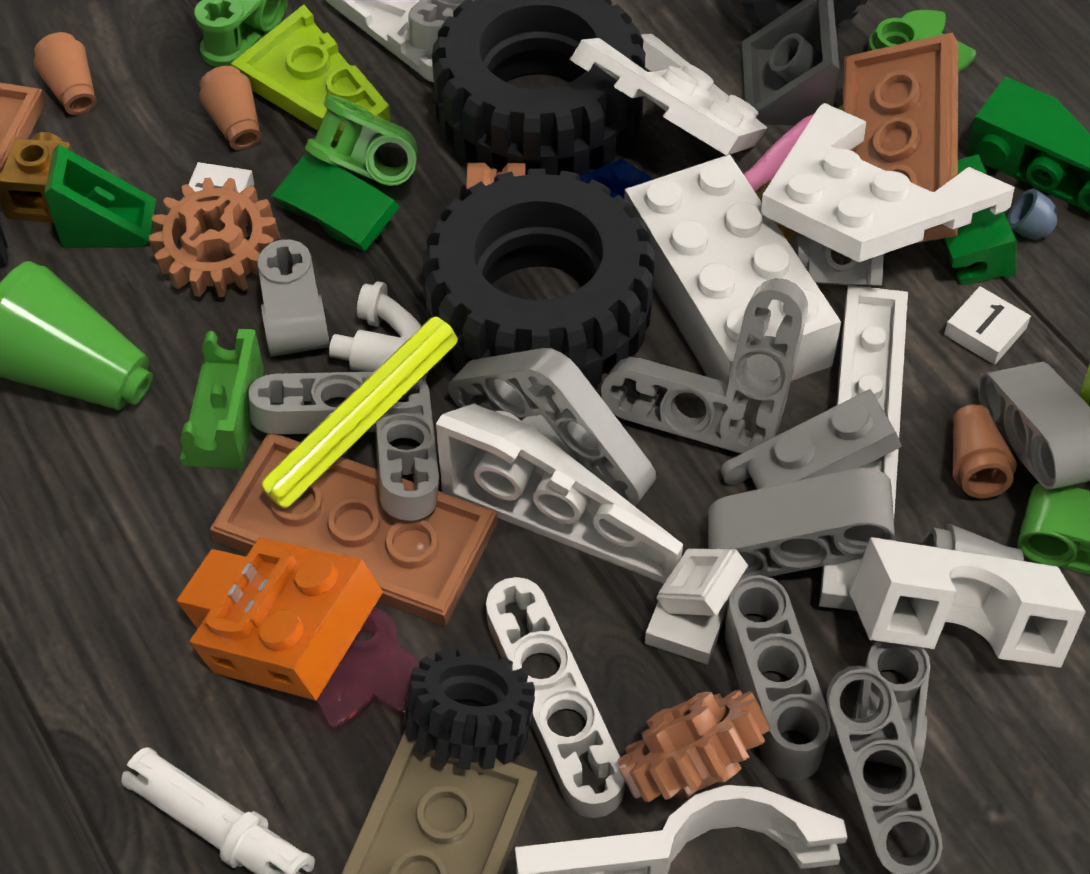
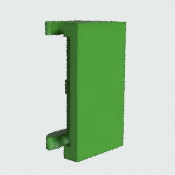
M238 329L235 344L236 350L221 348L217 344L218 337L215 332L208 331L205 334L202 345L204 359L190 418L184 424L180 438L182 444L180 461L182 466L243 470L253 426L249 418L248 391L250 385L256 379L263 377L264 374L256 330Z

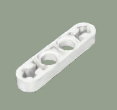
M519 577L504 579L495 584L487 596L486 613L489 631L501 658L505 657L513 661L512 671L522 668L526 658L536 653L550 654L560 663L559 670L549 678L536 679L528 675L527 682H533L535 686V702L530 723L562 796L570 809L581 816L589 818L607 816L615 811L622 802L625 790V780L618 769L620 766L617 760L620 756L544 593L537 584L528 579ZM516 602L521 610L527 609V628L530 633L522 638L520 637V627L515 616L512 613H506L505 605ZM572 709L582 714L586 720V726L577 735L564 737L552 732L547 725V721L558 710ZM588 751V762L594 775L597 778L607 777L605 779V791L595 794L589 785L581 786L582 764L578 756Z

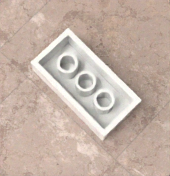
M730 154L625 189L624 200L635 210L634 217L638 216L645 223L650 233V245L654 248L655 257L653 287L707 377L729 383L745 309L756 288L764 281L774 278L787 279L797 284L805 293L808 301V314L791 381L833 365L841 321L775 221L761 215V200ZM772 299L768 306V309L771 310V317L764 336L776 337L777 330L786 314L783 313V302ZM757 354L747 359L749 372L755 378L761 381H771L780 376L779 366L773 358Z

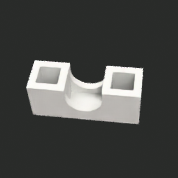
M874 537L869 539L850 591V596L869 640L935 649L945 622H950L968 627L982 635L991 644L998 659L1059 668L1062 667L1086 612L1057 566Z

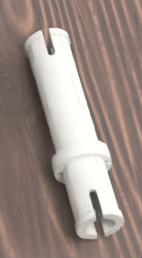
M143 748L129 760L127 766L140 774L136 777L131 772L124 771L121 780L122 785L128 790L136 792L218 848L221 860L232 868L244 866L254 874H302L299 872L300 868L307 872L313 870L314 857L302 852L269 830L268 821L265 817L255 811H252V813L242 812L160 757L153 749Z

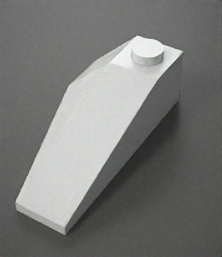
M471 404L444 413L437 421L436 431L443 493L497 511V517L663 584L682 558L683 544L534 427L521 422L513 414L505 411L494 412L479 405Z

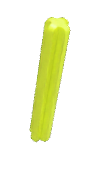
M437 316L425 322L262 479L261 487L266 495L282 508L290 507L456 346L458 338L451 326Z

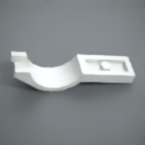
M724 785L691 797L669 816L663 830L515 847L516 874H668L671 862L687 842L709 830L729 827H741L766 834L789 851L800 869L832 866L839 864L840 856L837 844L846 843L847 833L843 819L764 788Z

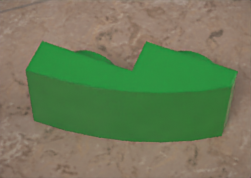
M307 153L302 156L271 195L284 210L318 223L331 238L366 251L374 239L382 233L385 225L399 208L392 198L365 181Z

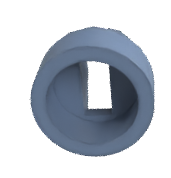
M1032 188L1025 191L1016 200L1009 211L1007 220L1012 231L1020 236L1033 240L1042 239L1050 235L1057 225V208L1050 198Z

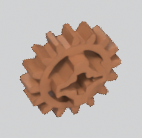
M204 178L203 190L195 192L192 187L185 184L181 186L183 199L177 201L166 197L163 203L167 215H153L151 220L156 233L149 235V242L161 274L169 273L173 286L177 289L190 281L194 296L198 297L205 292L207 286H214L219 297H225L227 284L233 282L243 291L248 289L246 276L249 273L259 276L258 256L266 246L279 239L276 219L273 218L269 201L267 199L258 201L256 189L251 185L239 193L235 179L228 178L222 188H215L211 178ZM248 224L252 227L249 241L245 239L248 236L246 230ZM179 237L183 246L180 250L178 249Z
M735 690L722 698L720 693L715 695L712 692L697 693L690 700L672 708L662 709L646 722L650 729L641 733L643 740L634 742L625 748L627 754L617 760L620 766L618 769L635 799L642 796L645 802H650L660 794L663 795L665 800L673 796L678 799L689 798L700 789L717 782H726L742 769L739 762L745 761L749 757L746 750L763 744L765 740L762 735L770 731L771 728L751 691L742 694L741 690Z

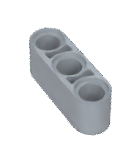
M1043 361L981 375L978 385L980 405L989 410L990 416L1008 447L1045 489H1055L1090 481V406L1049 364Z
M870 468L849 469L726 496L712 503L708 510V549H737L748 564L739 580L753 575L771 577L861 559L870 537L895 541L891 480L885 473Z
M763 575L748 576L739 580L729 595L724 624L725 643L742 694L749 691L754 694L771 728L770 731L762 735L765 741L758 746L762 760L767 769L777 777L788 781H801L812 776L820 767L831 729L830 715L787 592L780 583L772 578ZM759 614L769 621L753 622L744 617V615ZM776 671L784 674L789 680L774 682L765 678L762 673ZM796 731L805 735L810 742L796 745L785 740L781 733Z
M863 666L847 667L838 672L829 682L826 693L827 707L872 845L882 865L891 873L926 874L939 862L943 849L941 833L894 691L889 682L873 669ZM864 679L871 681L879 691L880 701L877 710L873 715L865 719H854L845 715L840 708V696L845 686L854 680ZM881 750L895 752L902 761L900 778L895 784L887 788L873 787L863 778L865 761L871 754ZM911 821L917 823L924 828L925 841L921 850L911 857L904 858L890 853L886 847V839L892 827L900 822Z

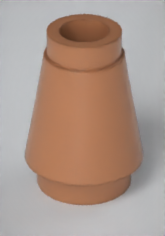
M64 32L53 33L42 38L34 48L35 57L33 65L35 70L64 106L68 114L81 115L89 112L96 105L97 99L94 94L84 45L75 40L72 35Z
M221 66L207 72L199 84L200 103L224 137L229 141L231 148L234 150L252 148L259 143L262 134L259 129L250 79L233 66Z
M972 404L960 408L953 416L954 481L963 488L966 494L975 498H991L1000 495L1013 482V475L1017 467L1016 460L986 407Z

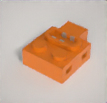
M259 537L247 556L211 549L176 601L197 627V631L189 643L213 673L317 701L381 597L383 590L363 559Z

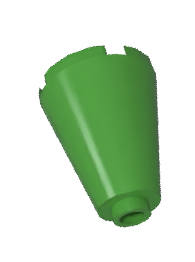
M25 261L14 268L1 281V378L115 410H121L128 403L136 405L142 400L153 378V374L147 370L149 365L148 356L49 268L40 266L32 261Z

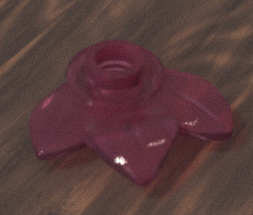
M373 608L359 631L376 632L375 635L367 641L353 640L317 699L324 717L330 726L334 728L340 727L353 718L372 701L374 696L395 710L401 712L406 710L410 677L413 668H418V662L409 651L398 644L399 638L396 623L388 613L379 608Z

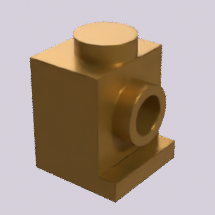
M48 132L36 133L32 139L14 138L2 173L0 172V202L7 219L54 223L44 191L53 149L60 144L72 151L69 142H63L61 138ZM28 191L41 192L42 197L27 196Z

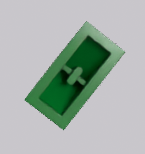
M62 145L56 146L52 151L44 195L62 248H132L146 246L149 243V235H151L153 223L151 219L155 211L156 198Z

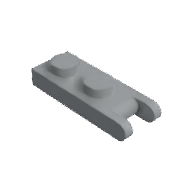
M869 389L726 461L721 466L720 472L725 483L728 485H736L752 478L758 490L860 468L902 447L881 405L872 390Z

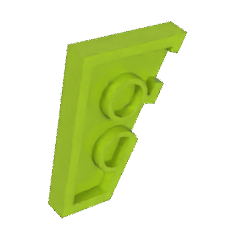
M304 4L230 63L231 66L238 68L241 74L246 75L250 79L252 91L316 130L319 129L327 110L323 104L326 95L344 98L365 108L373 115L389 122L391 121L388 103L356 65L352 66L347 63L338 52V44L328 32L324 34L314 23L313 14ZM344 122L339 124L334 141L339 140L345 126Z

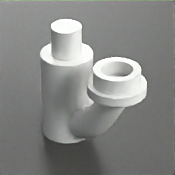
M377 281L374 285L364 284L358 297L357 317L367 320L368 325L376 327L384 319L400 337L360 329L354 337L334 334L330 342L329 356L349 361L351 371L374 372L421 325L406 309L387 296L386 283ZM428 373L422 378L423 380H426Z

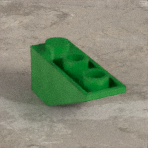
M1005 76L975 116L965 156L970 157L979 154L985 166L1000 171L1090 213V133L1056 98Z

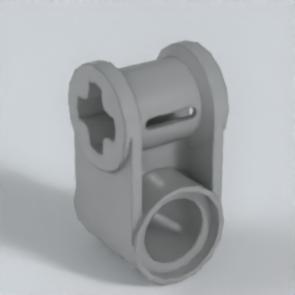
M278 240L270 243L258 256V270L264 304H261L270 357L330 347L322 297L318 295L312 258L308 248L294 240Z
M877 641L871 647L865 667L873 669L879 674L883 670H894L900 672L908 680L906 684H894L891 682L889 684L894 691L920 770L927 732L925 709L930 659L923 647ZM860 680L858 698L852 717L854 719H865L873 715L878 708L880 701L879 691L871 681ZM888 750L877 751L866 760L902 768V761L899 755Z

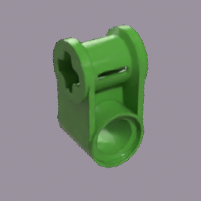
M201 0L195 7L194 15L197 25L203 31L200 53L204 62L214 67L231 66L230 63L282 22L287 8V0Z
M326 95L323 104L327 110L315 138L307 140L305 150L322 161L337 167L350 169L380 184L393 186L408 180L415 170L418 154L417 143L411 132L373 115L365 108L335 95ZM344 122L345 126L339 140L334 141L339 124ZM389 142L397 143L404 148L408 158L405 163L398 167L385 166L377 158L376 150L379 146Z
M1040 483L1036 484L1030 493L1018 539V549L1022 550L1023 556L1038 564L1062 567L1090 575V491L1078 488L1075 485L1047 490Z

